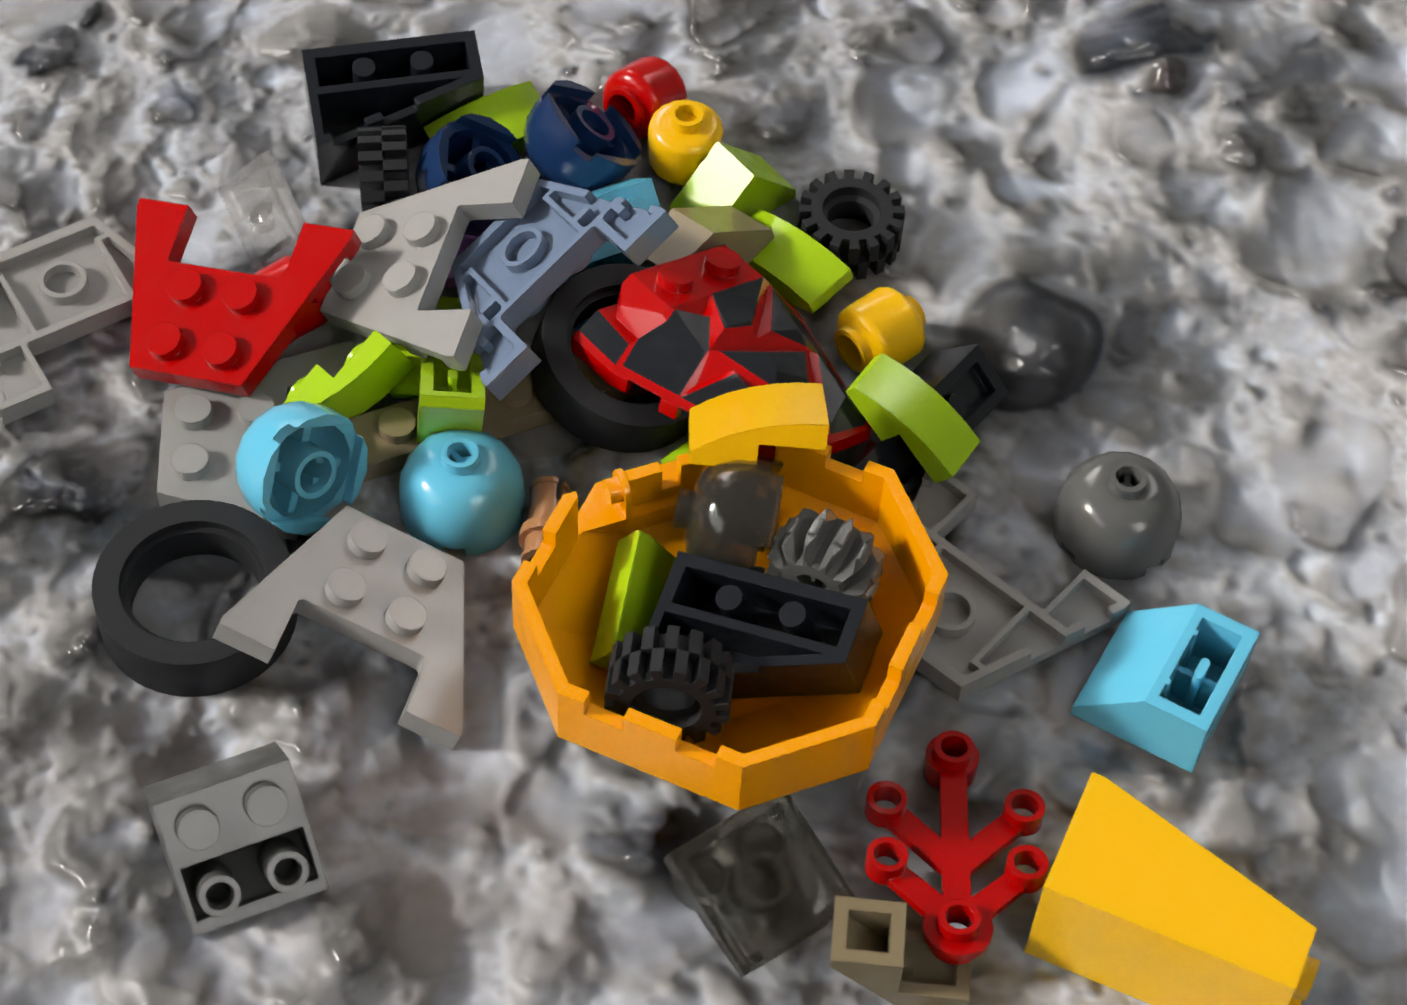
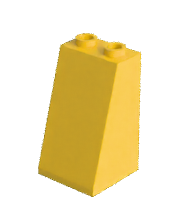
M1094 772L1090 775L1043 887L1024 953L1150 1005H1301L1302 1000L1306 1001L1321 961L1308 955L1317 930L1315 926L1112 781Z

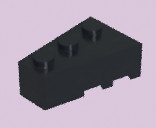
M475 30L302 50L305 91L320 185L359 170L358 127L406 125L407 149L430 140L423 127L484 96V76Z
M678 551L649 623V626L656 625L659 634H667L668 625L680 626L679 635L688 636L692 629L703 632L704 644L713 638L722 644L721 652L729 651L733 657L732 665H735L732 699L861 693L882 635L881 627L869 600Z

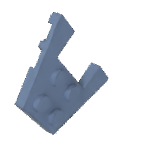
M538 179L524 218L496 219L454 260L452 265L462 309H472L483 322L474 348L480 355L484 368L480 372L482 383L501 401L541 362L538 356L515 334V330L527 318L538 314L546 305L548 297L572 274L583 270L591 261L593 253L600 246L610 241L634 264L640 266L679 227L678 224L659 206L651 205L648 210L632 207L624 198L616 197L611 202L596 198L590 190Z

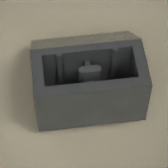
M276 742L142 787L166 862L194 937L330 889L290 760Z

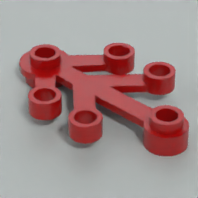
M949 730L940 733L928 743L923 763L925 779L931 786L939 790L940 836L906 808L908 796L901 785L893 781H878L872 784L867 791L864 807L865 816L870 823L877 827L888 829L898 839L879 837L873 840L867 848L864 868L867 876L873 882L887 885L924 918L922 935L935 957L948 964L962 965L975 960L988 949L994 931L993 918L1024 893L1037 892L1044 886L1049 868V860L1046 854L1035 846H1017L1007 856L1004 874L971 897V876L1021 836H1030L1037 833L1042 826L1046 806L1043 798L1035 791L1030 789L1013 790L1005 798L1002 814L969 839L967 788L975 781L980 755L976 745L968 735L960 731ZM885 800L893 803L896 807L883 808L877 805L876 802ZM1026 809L1033 815L1021 816L1014 812V810ZM907 847L941 875L942 894L907 867L909 858ZM879 857H889L897 863L894 865H883L876 859ZM1028 865L1034 868L1036 873H1023L1016 866ZM949 923H958L966 926L967 928L958 929L951 926Z

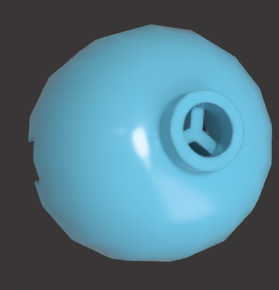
M294 401L269 408L258 416L243 434L236 453L235 475L246 503L269 523L285 533L307 535L320 530L331 520L323 515L342 501L351 505L359 494L367 472L368 448L364 438L355 432L353 427L355 424L347 417L320 404Z
M447 430L434 433L423 440L408 455L400 473L399 500L401 520L412 537L443 552L444 547L454 550L465 549V556H473L502 546L518 530L522 521L525 489L521 466L510 448L486 431Z

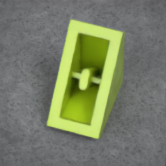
M717 141L672 202L669 211L672 208L731 205L751 217L759 209L771 212L794 199L796 189L760 155Z
M472 353L466 371H457L449 368L441 359L430 355L426 359L421 357L416 443H421L434 433L447 430L482 432L486 396L485 385L480 377V372L484 368L479 354Z

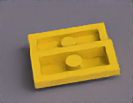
M797 382L754 386L714 397L690 408L688 420L689 464L756 470L759 445L826 450L829 420L823 384Z

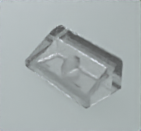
M268 150L257 156L218 186L220 196L254 273L284 256L292 255L303 223H305L273 151Z

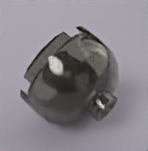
M758 456L757 461L734 460L715 466H707L700 472L693 490L680 488L674 511L673 527L685 529V552L764 573L766 568L755 566L758 551L764 552L765 548L771 549L783 488V476L778 475L783 467V461Z

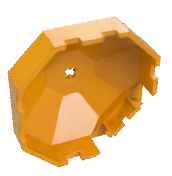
M827 445L826 450L776 446L774 469L758 463L756 470L689 464V453L677 456L674 461L660 465L657 461L623 471L622 468L613 470V477L595 483L579 512L577 492L564 494L542 529L543 541L530 562L524 560L512 579L513 627L557 736L738 811L868 770L940 620L949 575L895 470L870 460L864 471L830 458L832 449L830 445ZM803 508L811 509L819 515L828 508L839 519L847 521L853 518V526L859 531L870 532L874 535L873 546L879 548L885 554L881 566L883 572L878 580L880 585L869 603L881 627L882 635L861 693L732 699L727 725L722 724L721 732L715 736L706 732L705 740L694 743L689 736H685L683 741L681 728L630 707L625 716L604 708L608 670L594 665L590 661L617 543L622 538L636 530H640L653 537L675 558L678 551L766 573L770 563L768 554L772 549V540L779 528L785 526L789 518L797 517Z

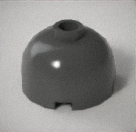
M1115 451L1091 457L1074 469L1067 476L1062 486L1052 516L1054 538L1059 547H1061L1063 541L1065 547L1075 555L1073 563L1082 570L1086 569L1091 574L1105 579H1137L1145 576L1147 568L1156 566L1160 562L1162 566L1170 559L1182 524L1180 494L1166 471L1149 458L1132 452Z

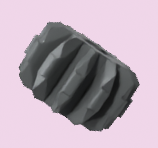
M803 508L797 517L789 518L786 525L779 528L772 540V549L768 554L770 563L766 573L866 599L870 602L880 585L878 580L883 572L881 566L885 554L879 548L873 546L874 535L872 533L859 531L853 526V518L844 521L837 518L833 511L828 508L820 515L811 509Z

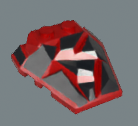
M725 244L631 273L621 285L617 304L598 309L572 337V352L607 384L624 393L630 390L631 385L637 384L661 397L658 411L673 420L680 417L682 409L689 412L690 408L736 390L776 383H822L829 420L827 445L832 446L831 454L870 439L872 427L845 392L848 388L798 311L760 273ZM759 445L757 463L774 469L776 446Z

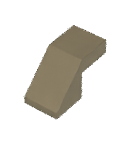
M731 205L672 208L668 214L679 227L641 266L650 268L724 244L738 253L746 263H749L774 238V234L770 228Z
M835 896L830 956L831 968L893 1005L969 1004L971 962L953 965L935 957L926 944L922 931L906 929L907 902Z

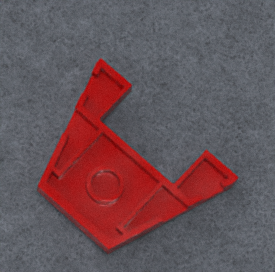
M140 198L137 204L129 367L142 379L250 397L296 336L293 327L311 303L319 304L332 287L329 279L342 261L347 259L351 262L362 244L360 238L354 230L303 223L285 275L281 279L185 264L180 262L196 223V214L189 205Z

